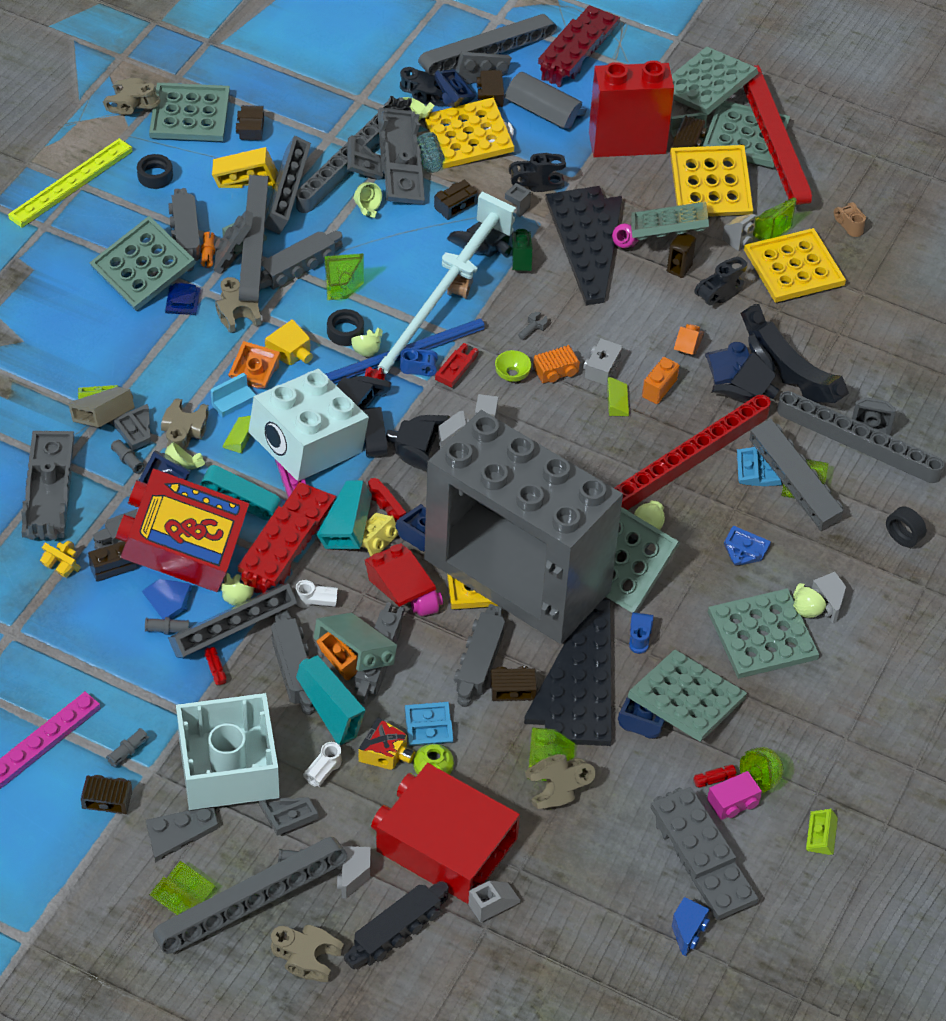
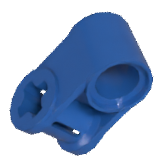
M405 348L400 354L399 368L404 374L433 376L437 372L435 364L438 360V354L433 350Z
M632 612L629 648L634 653L642 654L648 650L654 615Z

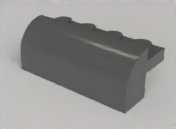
M519 72L512 79L504 98L563 128L571 129L576 116H584L587 109L581 107L582 101L525 72Z

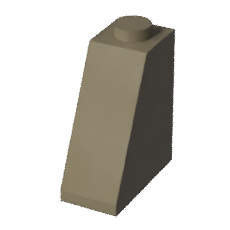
M115 387L68 403L73 422L94 427H101L135 408L131 390L121 387Z

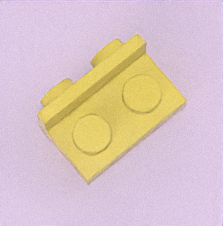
M375 513L367 520L361 547L367 548L370 556L380 553L398 536L394 517Z

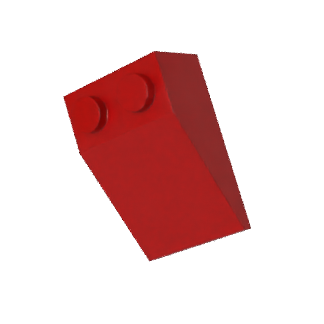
M402 543L393 545L389 549L375 553L365 559L369 581L399 607L436 590L435 584L413 553Z

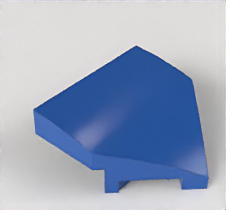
M732 526L724 541V546L734 565L762 561L771 545V541L736 526Z
M159 579L142 592L162 619L170 617V620H172L183 610L187 611L188 607L186 605L192 585Z

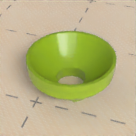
M509 350L498 355L495 361V370L504 380L510 382L520 381L529 375L531 361L526 354L516 350ZM509 370H515L518 372V374L512 376L509 375L507 372Z
M440 744L424 745L414 756L413 766L417 774H419L427 762L449 775L453 771V755L448 748ZM430 752H437L440 754V758L431 760L427 755Z

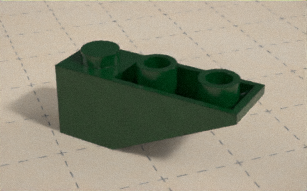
M516 229L512 233V270L532 271L533 248L531 231Z

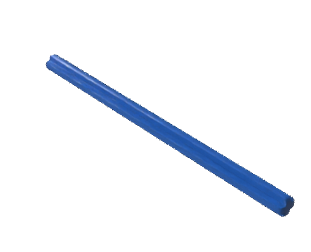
M479 318L409 343L405 348L428 350L483 330L485 324ZM390 351L334 370L325 375L333 383H336L342 378H350L364 373L368 367L372 369L378 368L382 359Z

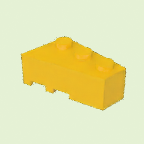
M266 147L213 159L212 176L218 188H242V186H248L249 175L268 176V186H272V189H274L278 171Z

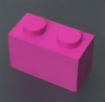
M746 771L710 787L707 801L719 819L723 820L725 818H733L739 812L746 809L755 808L760 802L762 791L750 773Z

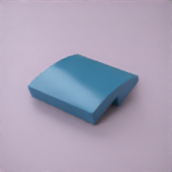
M755 447L737 449L738 481L740 484L751 486L782 485L780 478Z
M449 702L405 705L409 746L453 743Z

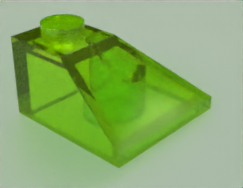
M793 197L766 210L760 216H756L753 236L762 241L779 237L792 226L797 199Z
M363 253L325 256L327 300L347 299L364 284Z

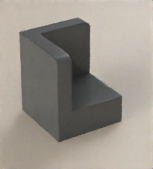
M515 183L505 193V199L517 205L516 215L518 217L522 216L530 208L531 191Z

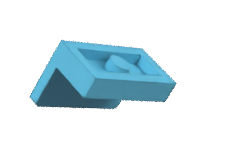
M242 373L212 388L211 403L223 418L253 403V397L256 394L247 386V375Z

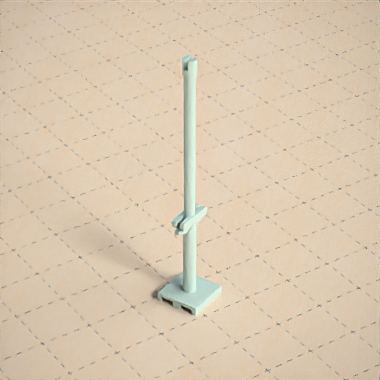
M483 191L478 196L477 220L482 222V224L459 255L445 252L442 256V266L449 269V271L387 356L382 359L378 365V370L382 368L383 374L389 372L401 351L406 347L458 274L467 279L473 278V272H477V267L469 260L490 231L494 228L508 236L513 233L512 224L515 222L513 213L516 207Z

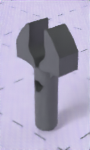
M541 312L531 313L528 316L530 324L518 334L519 338L524 340L535 329L544 331L547 328V316L541 321H537L540 319Z

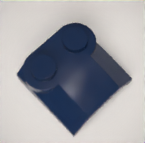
M455 69L437 70L435 72V79L443 92L442 101L446 106L458 107L468 104L476 97Z
M733 342L729 344L728 348L705 353L714 379V385L730 383L749 357L745 344Z
M155 450L139 481L147 484L153 468L184 480H188L191 471L172 460L169 455Z
M420 504L399 518L395 527L399 537L417 547L420 551L425 552L426 507Z
M628 696L618 715L619 725L624 730L643 735L647 738L659 737L665 723L664 719L634 702Z

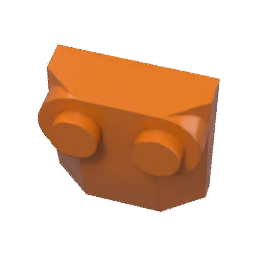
M243 341L228 376L234 378L245 373L248 386L257 389L266 388L273 372L279 368L281 354L279 351Z

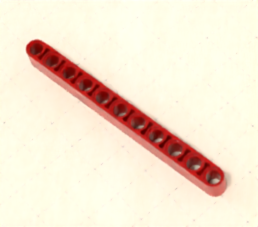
M753 65L757 68L758 74L747 82L743 89L788 200L792 206L810 204L812 194L762 71L759 65Z
M765 395L753 397L614 487V489L623 493L621 507L629 510L765 421L770 410L771 401L769 397Z

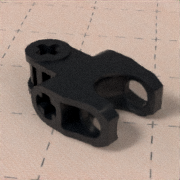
M405 67L401 70L399 87L402 91L412 93L413 99L428 105L431 102L435 106L445 105L442 100H437L434 95L442 98L443 94L435 79V75H429L426 71H420L413 67Z
M536 153L530 157V161H515L508 168L511 175V184L517 183L523 187L528 186L533 192H547L559 189L564 186L565 181L563 174L554 171L563 170L566 167L565 156L551 153ZM554 160H558L561 163L555 164L551 162ZM557 179L560 182L553 183L550 180Z
M741 257L725 260L716 266L713 275L697 284L694 293L698 297L703 298L709 306L716 302L724 303L743 289L745 281L739 276L746 271L748 262ZM738 263L741 264L742 267L734 269L732 265Z

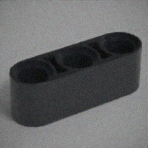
M361 408L369 417L364 440L366 456H387V440L382 408Z

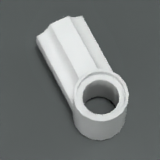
M308 580L299 581L295 589L296 605L301 608H308L313 604L336 607L338 588L315 586Z
M328 742L322 746L319 756L303 774L309 784L314 787H320L330 773L341 766L340 746L335 742Z

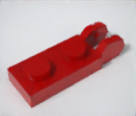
M463 343L435 374V380L452 388L472 362L475 361L479 350L473 348L466 355L468 344Z
M371 478L368 481L369 491L372 494L371 499L377 501L379 508L384 509L388 516H393L395 522H397L399 518L406 514V511L380 480Z

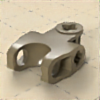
M140 78L116 81L112 86L116 95L107 96L103 100L107 111L118 114H132L136 108L152 109L161 102L160 97L156 94L154 84L146 83ZM109 102L116 103L117 107L111 106Z
M227 277L221 281V300L215 301L219 319L230 333L236 331L235 320L240 317L250 319L254 326L261 325L258 302L239 301L240 282L233 277Z
M176 398L166 409L161 422V430L166 432L167 447L174 442L186 451L192 438H203L209 415V405L202 404L197 411L185 413L182 411L183 399Z
M563 754L542 759L525 771L526 778H529L531 781L542 779L547 781L544 791L531 799L533 806L537 809L561 806L575 799L574 789L588 785L594 780V767L581 758H573L567 761L566 756Z
M306 925L302 933L287 926H278L271 933V952L276 957L287 960L285 964L287 971L303 979L320 982L329 981L331 970L326 965L318 962L316 958L321 954L341 956L344 944L339 939L333 937L325 930L312 925Z

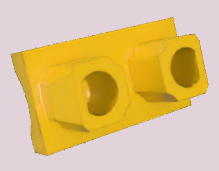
M66 541L64 544L59 542L57 548L60 551L47 543H44L41 547L45 552L40 562L47 568L51 569L55 562L59 561L60 564L55 571L65 578L73 570L76 572L80 570L81 566L76 564V560L70 557V555L72 557L77 555V552L73 550V542Z

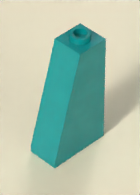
M364 480L346 481L317 532V536L325 549L361 548L372 497Z
M318 655L310 659H304L299 664L296 678L335 742L340 746L355 739L366 710Z

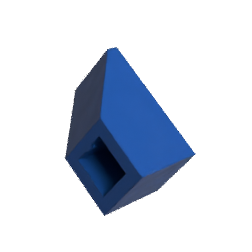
M686 897L683 898L676 909L672 921V929L680 951L684 956L688 954L690 949L694 950L700 939L698 937L701 931L705 932L710 923V919L707 918L709 909Z

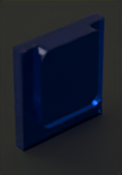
M184 283L170 285L165 313L197 315L201 287Z

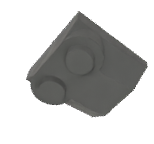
M866 397L856 401L852 419L890 435L896 408L888 401Z

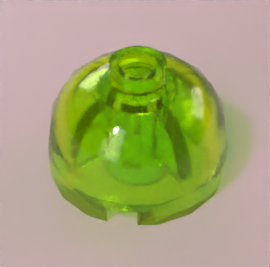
M756 747L750 749L740 759L739 768L741 774L748 771L762 793L777 786L784 775V766L780 756L770 748Z

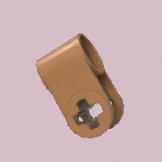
M854 202L848 203L845 207H836L834 209L836 221L841 224L850 236L859 237L863 235L866 216L857 208Z
M458 274L448 287L447 294H456L467 299L473 278L467 279Z

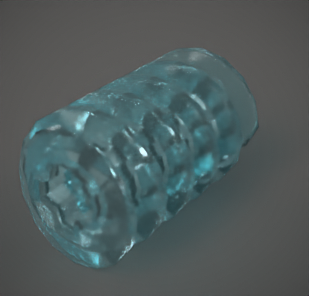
M433 132L424 133L417 137L421 150V162L427 172L434 173L441 169L445 156L436 134Z

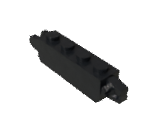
M439 881L430 888L426 885H417L355 932L354 946L344 955L346 964L354 970L364 963L371 966L376 961L380 962L390 950L400 947L408 936L418 933L425 923L435 920L440 914V906L448 899L447 892L449 887L447 883Z

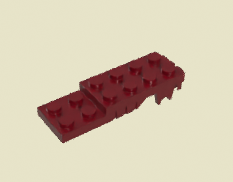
M589 5L576 20L572 19L538 58V64L541 65L540 70L542 71L541 80L549 81V83L561 87L563 78L566 75L571 76V79H575L576 74H580L582 61L586 57L593 55L595 50L599 48V45L604 42L620 23V17Z

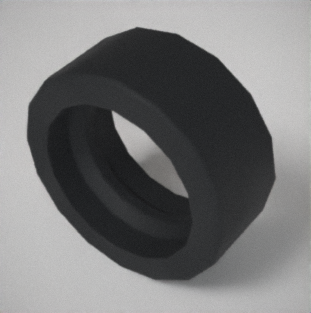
M151 154L141 158L137 164L139 182L143 186L153 189L163 188L168 185L173 178L171 160L161 154ZM150 168H161L165 170L163 173L157 175H150L145 173V171Z
M341 309L331 313L327 320L328 338L340 346L352 345L351 338L364 335L363 317L351 309ZM341 323H350L357 328L350 332H340L334 327Z
M902 506L897 508L886 519L887 531L902 546L913 547L926 536L927 529L923 518L909 507ZM901 521L904 522L910 528L911 532L906 530V528L902 525Z

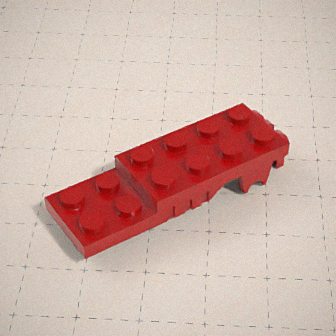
M299 482L283 507L278 506L238 565V572L242 573L241 580L244 585L254 587V592L258 594L268 591L271 586L276 587L278 582L279 584H284L286 577L290 576L292 561L306 548L307 543L312 539V535L316 533L336 500V496Z

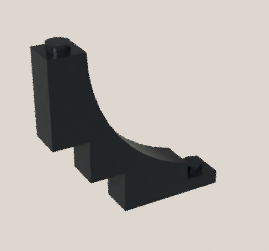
M753 304L740 313L749 336L755 333L760 344L771 356L783 384H798L802 396L814 402L836 403L849 394L843 376L820 370L801 357L784 339L773 322H766L759 304Z

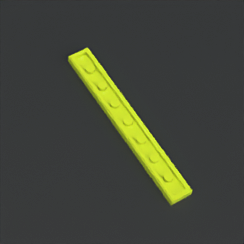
M120 138L10 212L8 214L9 219L23 228L132 153V147Z

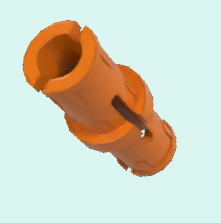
M210 232L203 234V244L200 248L202 254L201 265L205 267L206 261V268L213 265V255L216 250L214 246L215 234L211 232V238H209Z

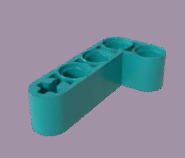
M216 465L208 467L200 483V486L249 503L247 512L266 521L270 520L278 506L282 503L280 497Z

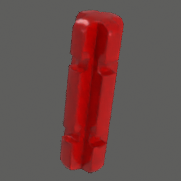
M206 648L205 657L208 660L215 684L218 686L227 682L226 675L223 672L219 656H217L216 648Z
M730 764L724 766V769L720 767L707 771L704 775L703 773L694 775L693 781L695 786L700 788L706 786L705 783L710 785L725 780V777L727 779L733 778L737 772L734 765Z

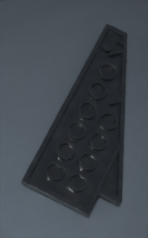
M600 186L545 194L547 206L585 305L604 303L615 244L612 234L615 227L618 226L622 196L604 198Z
M603 599L569 635L524 717V724L545 725L544 743L611 746L610 600Z

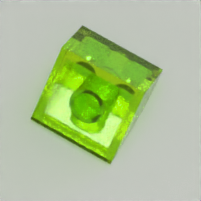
M532 727L529 768L542 759L557 754L565 755L567 761L573 759L575 743L555 729Z

